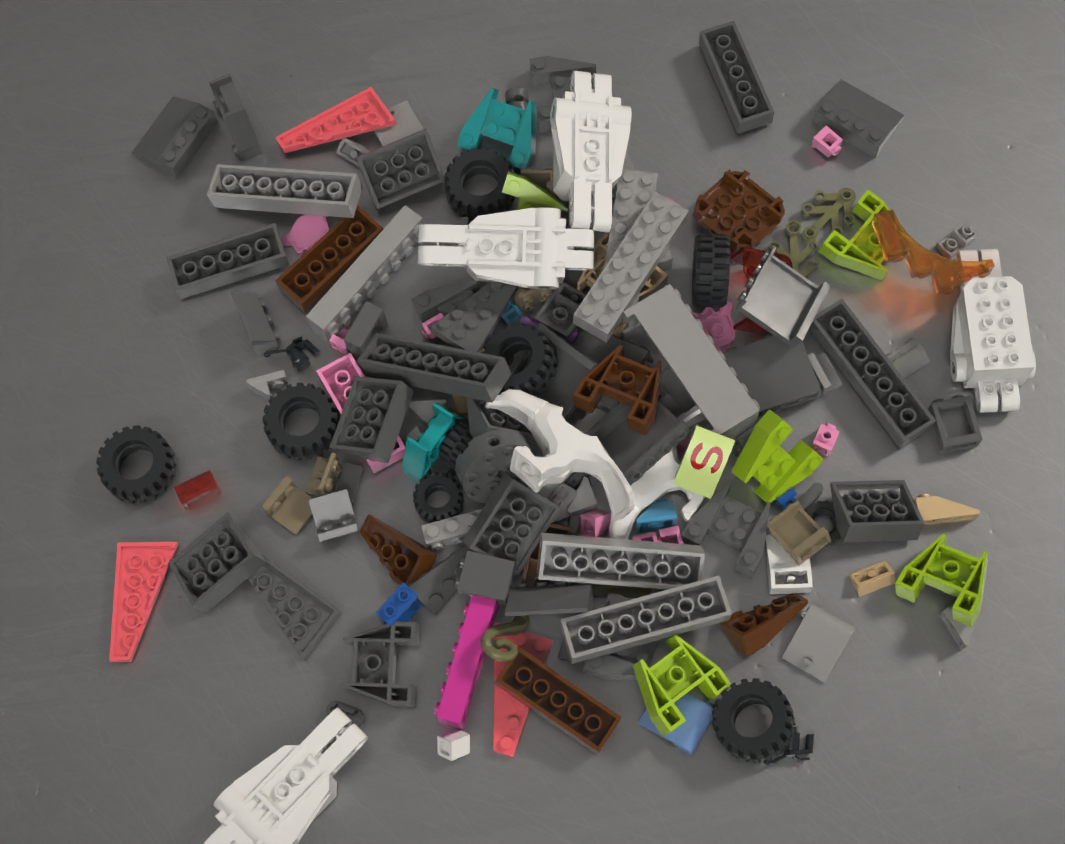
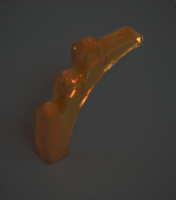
M893 209L874 214L872 224L886 263L891 261L893 263L900 262L905 258L911 278L918 277L922 279L931 275L937 294H951L956 291L960 282H967L976 276H979V278L986 277L995 266L992 259L959 261L935 254L918 244L905 231Z

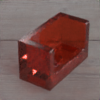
M210 470L174 487L182 506L186 510L190 509L189 503L214 491L218 495L222 493L215 476Z

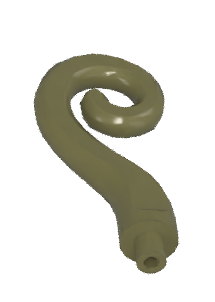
M514 616L512 622L487 629L482 634L480 640L482 650L490 658L497 661L509 662L514 660L518 649L511 640L498 638L495 640L494 646L491 641L496 637L513 636L522 633L529 625V616ZM502 647L507 649L508 651L504 652L498 649Z

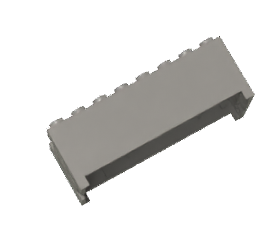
M671 284L623 311V323L627 324L629 322V327L622 331V340H629L638 347H646L654 361L653 363L646 361L650 368L654 369L658 360L661 361V385L678 404L681 414L686 413L697 405L705 416L706 420L691 426L693 432L696 426L733 439L736 442L737 437L756 425L760 411L758 402L754 398L751 399L748 395L746 385L743 382L740 383L736 378L735 370L726 364L724 354L721 351H717L714 347L715 343L712 337L705 334L702 323L698 319L695 320L690 306L683 303L681 294L676 288L673 289Z

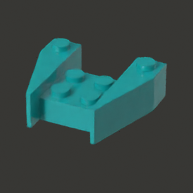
M491 88L463 126L456 146L471 151V148L480 150L483 138L487 136L514 146L509 159L512 166L520 169L531 168L536 145V103L529 100L527 108L524 110L496 100L499 90Z
M433 403L435 417L430 420L429 428L425 433L422 432L416 441L410 437L407 438L402 470L406 476L420 484L419 480L422 477L425 480L427 474L430 473L432 475L434 472L433 464L439 457L440 448L450 431L459 422L467 419L448 406Z

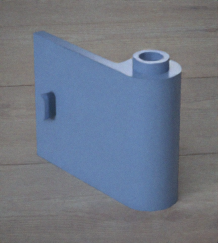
M685 694L674 704L686 721L664 736L660 734L650 720L646 708L638 724L673 742L676 747L692 755L713 720L712 711L715 705L708 700L702 702L689 694Z

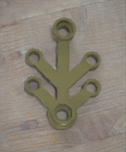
M842 188L838 193L831 194L817 191L814 196L816 203L821 204L824 201L836 202L832 206H813L810 203L803 205L802 214L805 216L812 214L824 215L812 227H807L803 230L802 241L806 244L810 241H816L817 232L830 219L832 224L831 233L835 230L842 235L843 230L839 224L838 213L842 206L845 215L843 224L847 227L852 226L855 217L852 215L851 204L855 202V192L850 188ZM821 195L823 199H818L817 196ZM805 208H810L811 211L807 212ZM850 218L852 222H847L846 219ZM807 232L813 233V235L809 236L807 235Z
M797 220L789 221L785 231L790 239V254L781 247L778 241H772L769 244V251L772 249L771 246H777L778 249L775 250L774 254H778L791 268L806 277L811 271L818 269L819 261L811 258L807 266L800 272L798 266L810 254H815L818 251L819 245L815 241H810L807 247L798 255L797 236L800 234L801 224ZM794 228L796 232H792L790 229ZM813 245L816 249H810L809 246ZM810 263H815L817 266L812 267Z

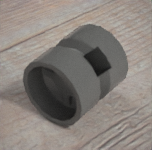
M519 87L511 88L505 92V101L507 104L526 110L529 102L528 91Z

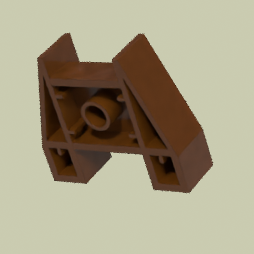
M619 345L581 380L573 394L575 407L593 414L602 396L605 395L631 406L632 409L627 416L628 429L647 436L656 418L662 379L661 361L658 360L654 369L625 358L623 346Z

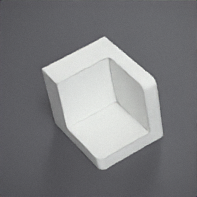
M454 728L438 735V755L453 761L469 754L470 734Z

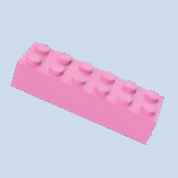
M351 353L316 371L340 416L355 377H364ZM398 435L389 463L365 459L373 474L404 458L405 446Z

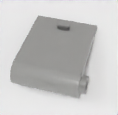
M406 100L387 108L396 120L397 125L374 130L381 146H385L421 131L423 127Z
M813 604L810 607L806 605L800 615L803 617V620L782 658L826 682L855 628Z

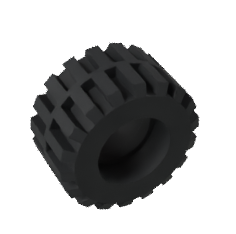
M469 419L462 420L450 431L439 451V459L454 470L458 455L469 447L468 443L473 439L470 433Z
M434 472V476H431L429 473L426 475L427 478L425 480L423 477L419 480L420 484H416V491H413V502L422 520L425 519L426 523L429 524L460 515V510L462 511L464 507V497L459 482L455 481L453 476L448 477L447 473L439 475V472ZM436 491H444L450 495L448 503L439 508L430 506L427 503L428 497Z

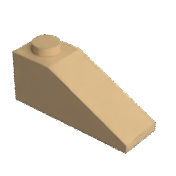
M922 494L914 500L925 525L973 520L980 515V510L939 496Z

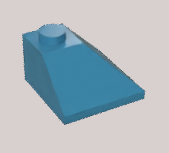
M660 499L648 507L636 519V534L654 532L676 526L677 514L673 501Z

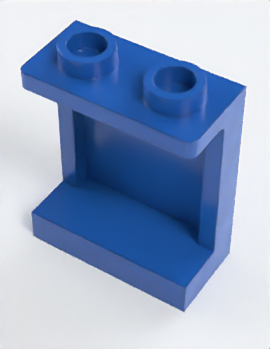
M404 582L376 612L381 624L392 626L395 622H409L423 607L417 600L418 594Z

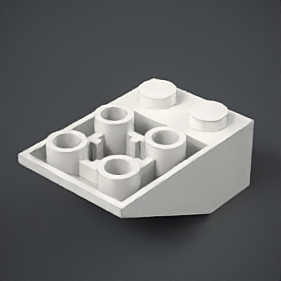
M766 535L765 546L769 594L810 593L813 587L810 559L798 565L771 535Z

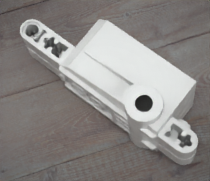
M573 70L570 80V92L565 91L562 98L555 97L552 102L550 123L554 142L553 191L562 201H569V226L571 229H589L590 227L591 230L608 233L611 229L612 190L622 174L632 115L630 106L621 105V98L612 97L611 75L593 73L591 78L590 72Z
M527 208L477 216L469 225H419L418 243L437 246H419L418 265L467 267V272L475 281L501 282L532 289H558L559 284H562L565 278V270H594V252L574 250L594 249V230L567 229L566 219H561V210L557 208Z
M997 248L979 249L978 253L977 250H958L956 262L961 293L953 307L950 346L952 380L954 382H963L964 389L974 388L978 413L997 412L998 409L1000 412L1019 411L1020 394L1018 386H1023L1027 378H1033L1036 372V358L1031 344L1023 285L1012 276L1002 277Z
M336 708L300 745H284L235 780L233 784L218 796L213 805L219 811L215 817L222 825L203 844H297L312 821L337 796V781L333 776L363 746L368 736L356 724L351 725L352 720L339 708Z

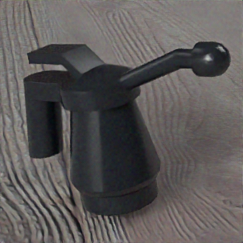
M301 336L294 339L292 344L286 349L267 351L264 353V357L267 358L271 354L286 352L290 357L293 367L301 372L306 370L311 364L309 357L301 349L306 347L314 356L318 355L320 351L308 339L302 341L303 338Z
M793 727L795 731L794 736L789 738L790 744L787 748L785 747L784 754L770 761L764 760V764L770 765L785 757L794 758L797 761L810 760L809 757L799 758L797 755L813 753L814 734L806 735L805 749L799 750L800 732L798 727Z

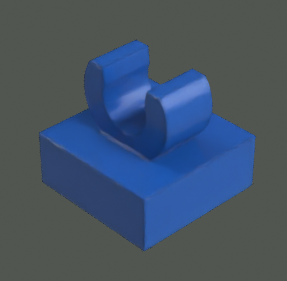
M791 487L784 494L776 497L773 502L785 510L787 507L786 503L789 500L792 504L796 502L794 497L797 493Z

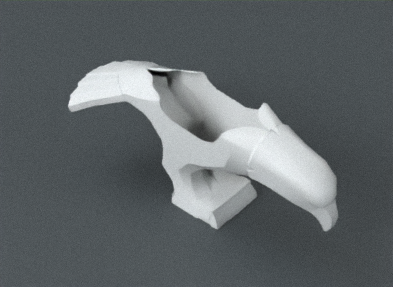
M508 389L497 395L493 403L486 402L485 408L501 410L524 424L531 431L545 457H537L532 454L528 447L517 446L514 448L511 459L510 471L535 493H538L541 487L547 484L562 483L570 473L584 472L591 474L602 482L613 521L624 519L634 509L635 495L598 437L583 434L567 423L562 416V407L515 389Z
M697 405L677 417L680 421L683 420L688 428L706 420ZM677 445L646 471L643 477L631 485L635 495V507L630 514L620 521H613L611 514L609 525L610 538L629 540L636 519L644 510L667 492L681 490L687 495L689 503L681 510V515L687 524L696 513L705 497L673 485L681 464Z

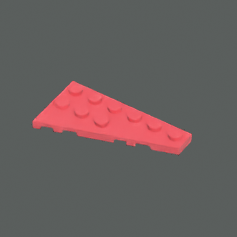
M370 87L275 138L283 152L288 153L394 126L397 123L373 88Z
M178 542L117 543L110 662H132L170 565L168 563L173 559Z
M495 621V626L502 624ZM526 631L518 635L495 638V640L498 638L511 640L517 648L518 646L544 664L553 642L551 639ZM502 647L498 649L504 652L508 651L507 649ZM494 660V681L507 662ZM495 684L493 751L514 758L530 708Z

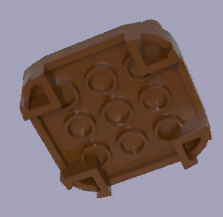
M731 170L724 172L723 177L707 192L699 195L692 216L710 234L727 235L730 239V249L738 255H745L747 252L754 250L779 227L785 215L784 201L780 196L775 199L749 178L750 173L746 170L743 172H731Z

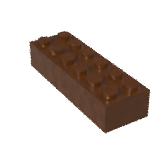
M357 205L354 218L343 217L275 280L279 290L306 313L331 289L380 234L383 227Z
M518 646L517 656L514 660L507 662L493 684L593 753H599L622 717Z

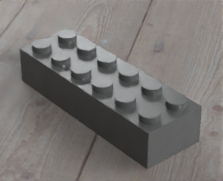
M735 21L700 31V48L737 134L772 123L774 110Z
M276 223L166 257L175 290L181 299L289 265Z

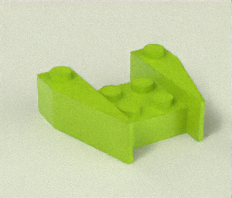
M508 171L502 193L520 198L516 210L557 208L567 212L568 206L535 182L526 176Z
M867 190L852 211L865 221L863 226L850 241L834 230L822 244L819 253L834 264L882 281L889 270L881 264L897 245L904 251H907L913 240L885 202L870 190Z
M770 409L755 425L731 470L745 484L753 476L760 483V486L754 493L766 503L773 502L776 497L781 496L789 488L794 487L810 476L824 460L801 439L787 453L780 444L793 429Z
M943 533L904 567L895 583L896 595L915 603L926 584L957 597L952 607L953 620L972 628L982 607L987 570V551L984 550L980 559L947 546V537Z
M676 634L666 640L672 651L651 667H648L643 659L632 665L650 720L662 736L671 733L686 721L674 703L694 687L698 686L707 700L710 701L718 697L724 689L727 690L731 685L728 678L717 665Z

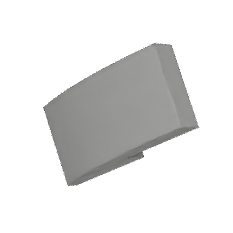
M965 221L955 228L950 235L938 242L935 248L949 260L957 254L958 250L964 249L979 234Z

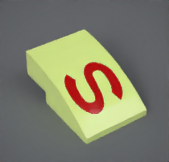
M696 426L676 473L673 485L711 499L735 440Z

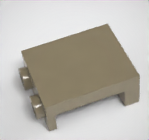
M799 501L789 504L783 512L773 516L766 524L771 536L798 565H801L831 542L829 532L824 527L821 528L803 510Z

